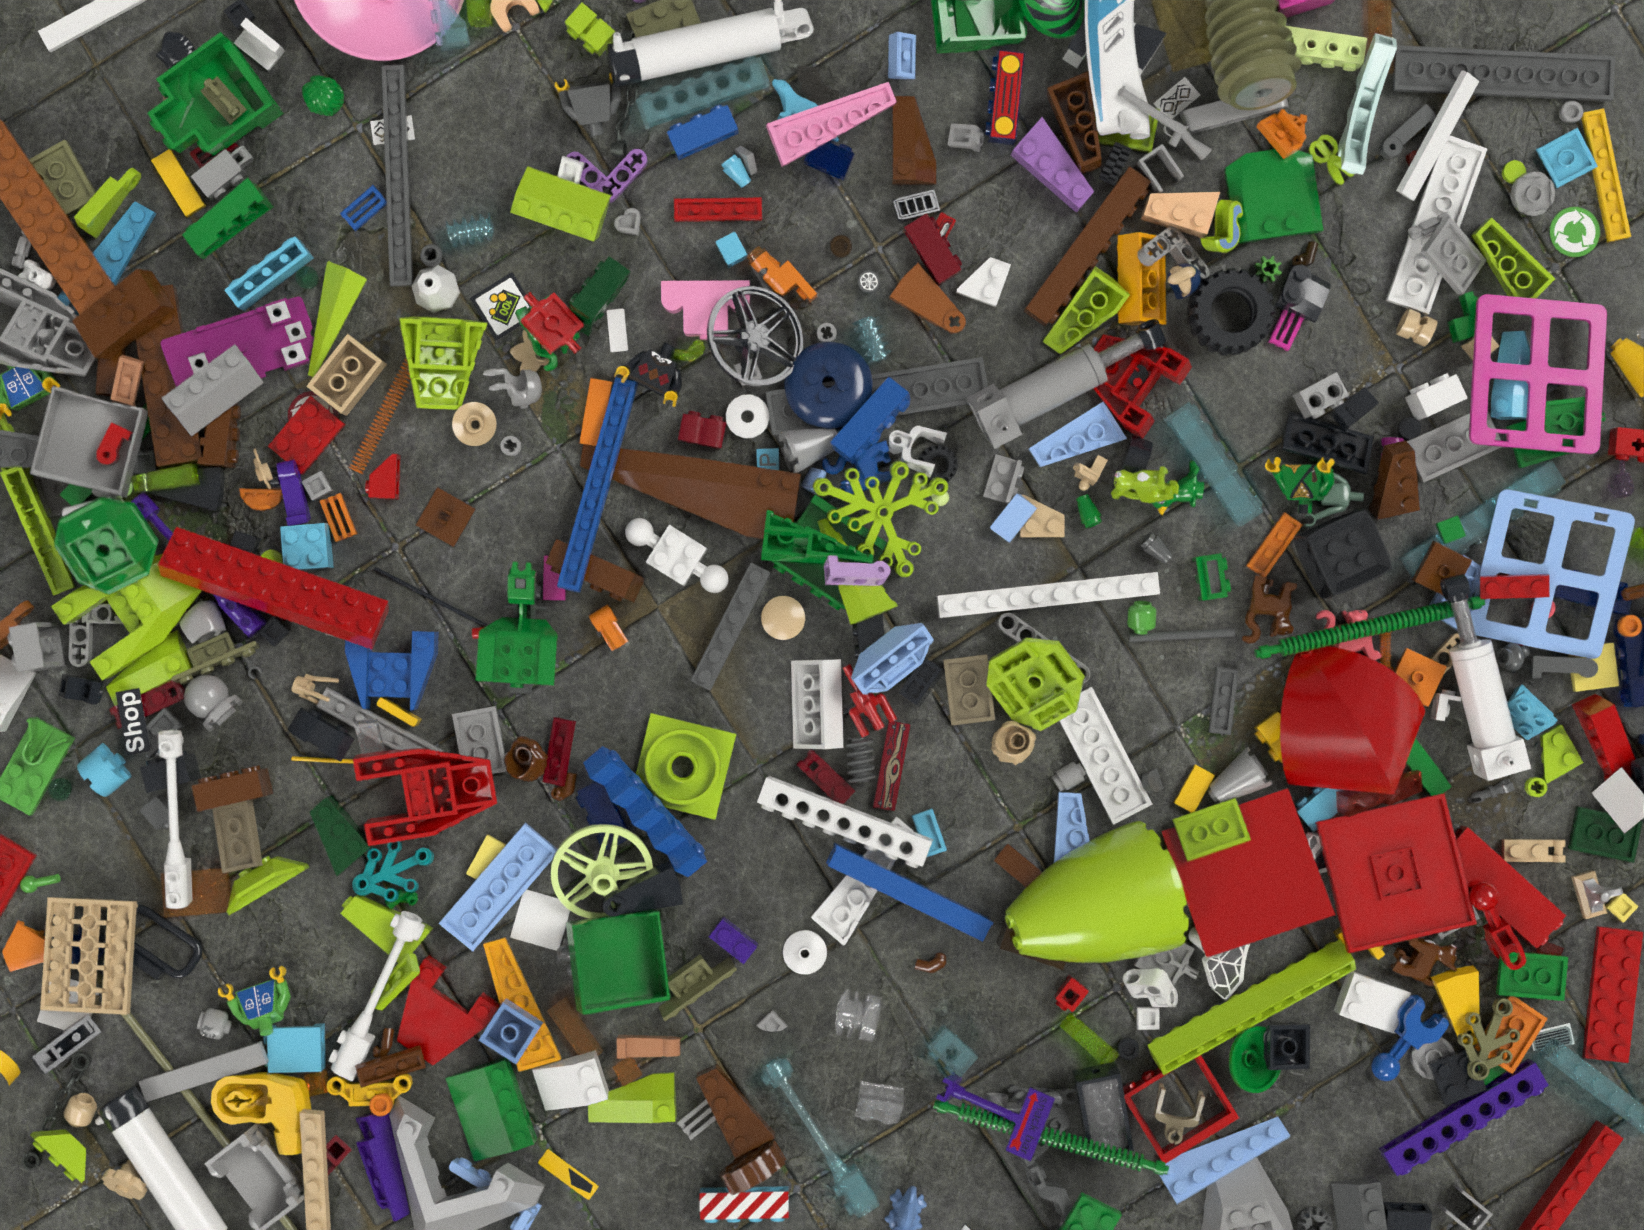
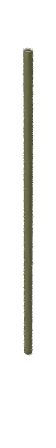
M97 970L96 983L100 988H103V976ZM130 1012L127 1015L121 1014L164 1072L174 1069ZM190 1089L180 1091L221 1146L225 1148L231 1143L192 1091ZM286 1214L279 1219L286 1230H298Z

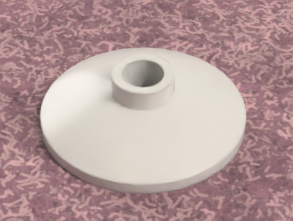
M797 931L789 936L784 944L783 957L785 963L796 973H814L822 967L826 960L827 948L825 942L813 931ZM802 950H808L809 955L807 957H802Z

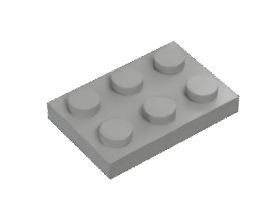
M1444 217L1421 250L1422 254L1457 294L1465 293L1486 262L1484 256L1451 217Z
M497 706L452 714L459 754L490 759L493 774L507 771L504 764L506 753Z

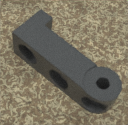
M1427 104L1380 145L1382 157L1393 159L1402 151V146L1425 125L1429 129L1431 128L1437 115Z
M1536 655L1531 657V678H1541L1542 672L1577 673L1582 677L1591 678L1598 671L1597 663L1589 658Z

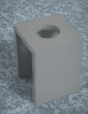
M1163 144L1138 160L1135 165L1138 172L1151 181L1148 186L1153 194L1163 191L1145 164L1154 156L1158 155L1176 183L1184 177Z
M1455 1183L1454 1187L1476 1204L1479 1210L1467 1224H1464L1439 1203L1437 1206L1466 1230H1481L1493 1214Z

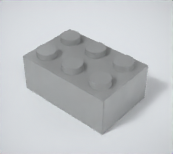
M35 622L9 627L8 641L13 647L12 663L17 668V672L41 671L66 666L58 623Z

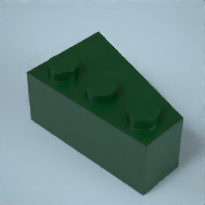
M610 256L605 262L601 260L594 270L596 272L592 278L588 277L582 285L583 290L579 294L575 293L569 301L571 305L570 310L584 324L580 331L588 337L592 333L593 324L598 318L601 320L604 316V310L611 302L613 303L629 280L631 271Z
M332 795L323 799L310 811L336 876L344 873L374 846H368L364 831Z

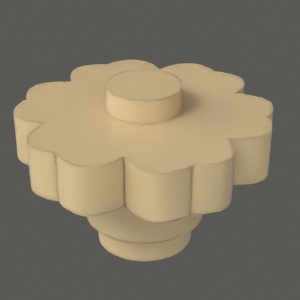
M127 1160L120 1170H106L102 1177L103 1184L120 1196L140 1200L147 1192L146 1184L140 1180L141 1177L130 1160Z

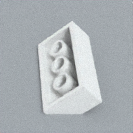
M841 659L791 661L793 748H843Z

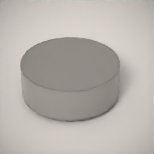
M1568 101L1559 109V117L1566 124L1577 122L1583 115V108L1577 101Z

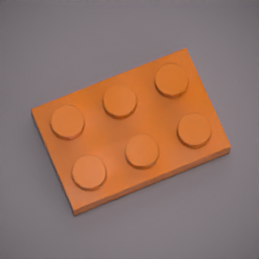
M1506 996L1505 999L1511 1001L1513 1010L1510 1015L1502 1018L1495 1038L1504 1035L1507 1029L1513 1028L1519 1031L1520 1039L1517 1042H1510L1490 1051L1488 1059L1497 1056V1052L1500 1049L1509 1050L1513 1056L1511 1062L1502 1063L1498 1066L1513 1074L1548 1018L1517 997ZM1489 1025L1487 1026V1028H1486L1485 1031H1484V1032H1485V1035H1486V1032H1487V1030H1488ZM1514 1031L1510 1033L1511 1039L1515 1037ZM1477 1043L1474 1047V1049L1478 1052L1480 1051L1479 1043ZM1506 1052L1502 1055L1503 1060L1507 1058Z

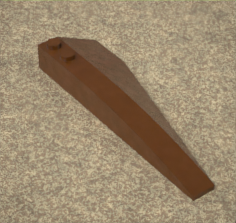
M583 445L580 467L590 470L596 446ZM621 448L612 476V480L617 481V483L627 485L667 504L696 514L727 529L739 532V534L746 537L758 539L764 538L767 510L773 511L775 515L784 519L787 517L794 522L801 474Z

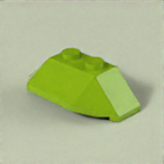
M267 856L262 859L263 866H259L254 870H251V868L245 869L238 874L240 878L235 880L227 908L228 915L235 913L310 868L309 865L279 856L272 859Z

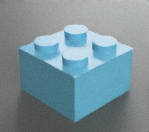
M318 523L280 527L284 565L302 571L334 568L329 524Z

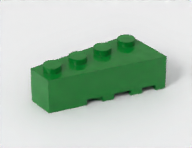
M247 177L217 205L205 213L201 219L189 225L182 236L200 258L205 259L274 206L259 186Z

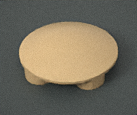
M788 596L775 597L763 608L761 615L762 625L765 631L773 638L780 640L791 639L798 635L804 626V609L794 598Z

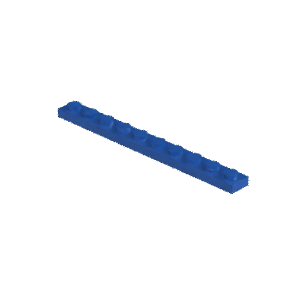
M615 377L559 576L558 588L579 593L581 591L638 387L635 381L626 380L622 383L621 378Z

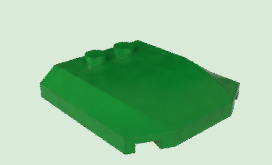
M1275 149L1246 153L1224 169L1228 200L1240 202L1243 210L1242 217L1237 218L1241 233L1238 244L1324 231L1313 156L1311 154L1298 150L1283 159Z

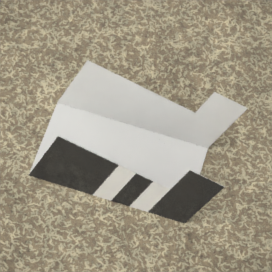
M1085 21L1067 47L1068 51L1063 57V60L1075 68H1078L1087 54ZM1134 23L1135 48L1141 75L1167 33Z

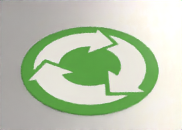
M1569 207L1560 211L1554 217L1550 226V238L1554 247L1560 253L1570 257H1580L1588 254L1595 248L1600 237V227L1597 219L1591 212L1581 207Z

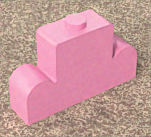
M750 280L661 281L662 305L667 312L672 314L678 313L683 309V329L687 337H700V340H707V322L714 305L728 292L736 288L750 286ZM745 294L744 296L750 305V294ZM738 296V297H739V300H740V302H741V304H742V307H743L744 305H743V303H742V300H741L740 296ZM732 299L727 301L719 310L715 319L714 331L728 330V310L731 309L735 312V305ZM716 334V335H714V336H728V335Z

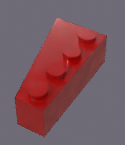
M1597 694L1572 704L1596 755L1597 762L1605 774L1604 780L1606 781L1621 767L1631 778V761L1635 760L1615 704Z

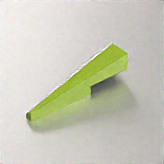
M330 261L326 264L308 375L314 377L321 368L367 282V279Z
M827 518L817 521L821 533L835 538L839 543L847 546L840 533L834 530ZM838 585L850 624L860 623L875 615L898 607L897 603L892 601L886 594L882 585Z

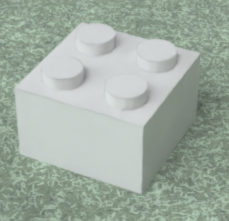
M1448 373L1429 381L1430 386L1427 382L1409 390L1411 394L1405 397L1414 418L1417 420L1431 416L1467 399L1457 374L1449 377Z

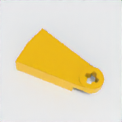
M1474 965L1457 968L1456 972L1448 970L1431 977L1457 1038L1459 1034L1471 1031L1470 1035L1473 1037L1472 1045L1478 1043L1472 1026L1465 1021V1016L1469 1012L1479 1014V971ZM1475 1015L1471 1017V1023L1475 1022ZM1466 1036L1463 1038L1464 1044L1468 1041V1038H1466Z

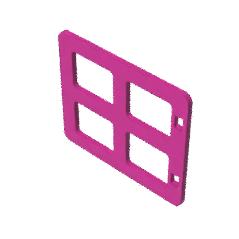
M1490 294L1482 295L1477 299L1469 439L1473 444L1579 454H1593L1599 450L1607 322L1605 307L1599 304ZM1493 313L1526 315L1532 318L1529 365L1491 361ZM1551 318L1581 320L1589 323L1586 370L1554 368L1548 365ZM1490 379L1525 381L1528 383L1525 431L1488 428L1487 409ZM1547 384L1582 386L1585 388L1584 429L1582 436L1545 432ZM1496 433L1507 434V441L1495 440ZM1563 439L1573 440V447L1562 446Z

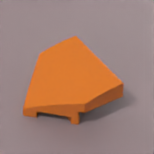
M1281 109L1278 114L1274 113L1261 120L1256 127L1281 157L1285 159L1302 147L1306 139L1305 123L1307 122V116L1300 114V116L1291 115L1284 109Z
M17 921L2 951L10 972L44 962L45 936L43 934L45 931H37L25 926L24 922Z

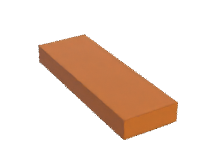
M590 378L580 444L597 445L613 382Z
M1283 512L1246 564V567L1259 576L1266 577L1303 524L1286 512Z

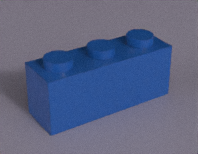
M717 105L711 108L708 114L703 116L702 114H697L691 117L688 123L683 125L682 123H677L671 126L667 134L678 160H681L739 134L728 105L723 107L722 105Z

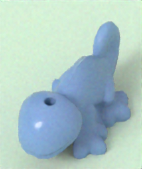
M915 1186L909 1187L904 1196L897 1189L895 1194L890 1195V1200L893 1202V1210H890V1215L885 1217V1221L889 1223V1227L892 1230L921 1229V1218L918 1213L927 1206L924 1196L921 1194L917 1197V1188Z

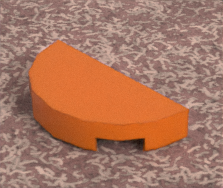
M239 488L240 496L246 505L255 510H271L279 505L283 499L282 489Z

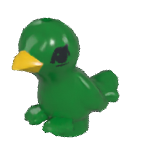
M1194 460L1189 461L1188 474L1177 482L1179 485L1178 494L1173 495V499L1151 503L1162 516L1166 509L1174 502H1189L1190 506L1194 508L1196 506V499H1202L1204 482L1197 481V474L1200 469Z

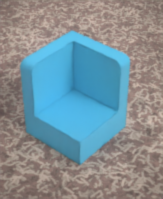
M735 232L716 241V246L728 268L748 258Z

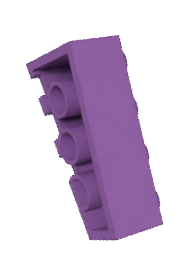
M1041 117L1013 149L1011 156L1077 213L1094 191L1043 117Z

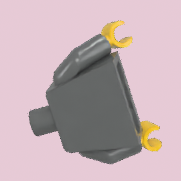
M611 73L609 74L610 81L570 87L567 80L564 79L565 86L559 88L557 81L555 82L563 110L572 120L578 121L579 125L589 124L591 136L604 133L602 122L610 120V116L616 113L621 101V87H615Z

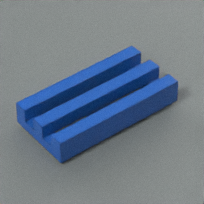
M372 185L340 214L357 231L387 205V200ZM373 193L376 194L370 201H368L350 218L347 216L362 202H364L370 195H372ZM379 199L381 200L377 205H375L369 212H367L362 218H360V219L354 224V221H355L358 217H360L365 211H367V210H368L373 204H375Z

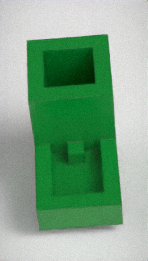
M1473 291L1459 296L1464 317L1447 322L1453 343L1470 339L1475 335L1476 302L1478 298L1474 296Z

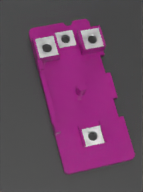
M297 296L288 300L284 298L265 304V306L206 326L197 327L194 330L163 339L160 344L175 385L178 387L233 345L237 346L261 379L267 377L265 372L283 367L284 371L308 364V357H311L314 337L310 334L313 326L303 299ZM279 311L281 316L275 317L273 313ZM292 329H299L300 334L293 336L291 334ZM292 352L297 355L294 359L288 356ZM202 360L204 365L198 368L195 366V361Z

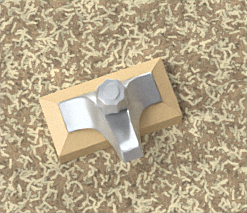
M1593 870L1571 876L1584 919L1606 914L1607 911L1604 903L1615 896L1623 894L1622 887L1600 886L1596 873Z

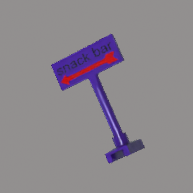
M955 1074L944 1077L943 1082L947 1084L945 1086L946 1091L938 1094L936 1099L943 1102L953 1098L964 1099L1015 1122L1016 1125L1006 1151L1028 1161L1032 1160L1055 1101L1054 1097L1030 1087L1021 1112L1017 1114L966 1091V1088L960 1086L962 1077Z

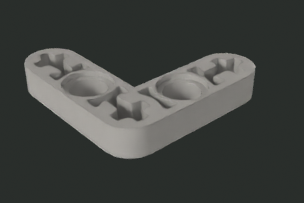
M1168 227L1138 250V259L1145 266L1153 265L1170 252L1178 264L1192 263L1201 271L1200 283L1210 274L1207 265L1180 230L1175 227ZM1157 242L1163 247V250L1158 246Z
M100 604L84 615L82 623H86V626H76V622L81 623V618L69 624L70 663L75 667H85L90 664L92 660L93 623L123 624L119 617L115 616V611L110 604ZM102 607H105L109 612L105 620H101L98 616V611ZM83 629L86 632L84 641L77 640V630ZM75 645H86V648H81V655H85V660H81V663L80 660L76 659V655L80 654V648H75Z

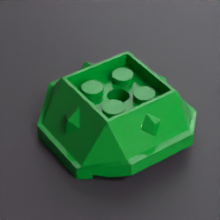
M100 497L60 518L54 547L78 583L110 595L149 575L159 540L135 503ZM99 545H106L110 550L104 551Z

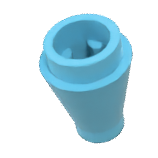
M735 154L721 164L724 168L723 171L741 188L752 181L741 158H738Z

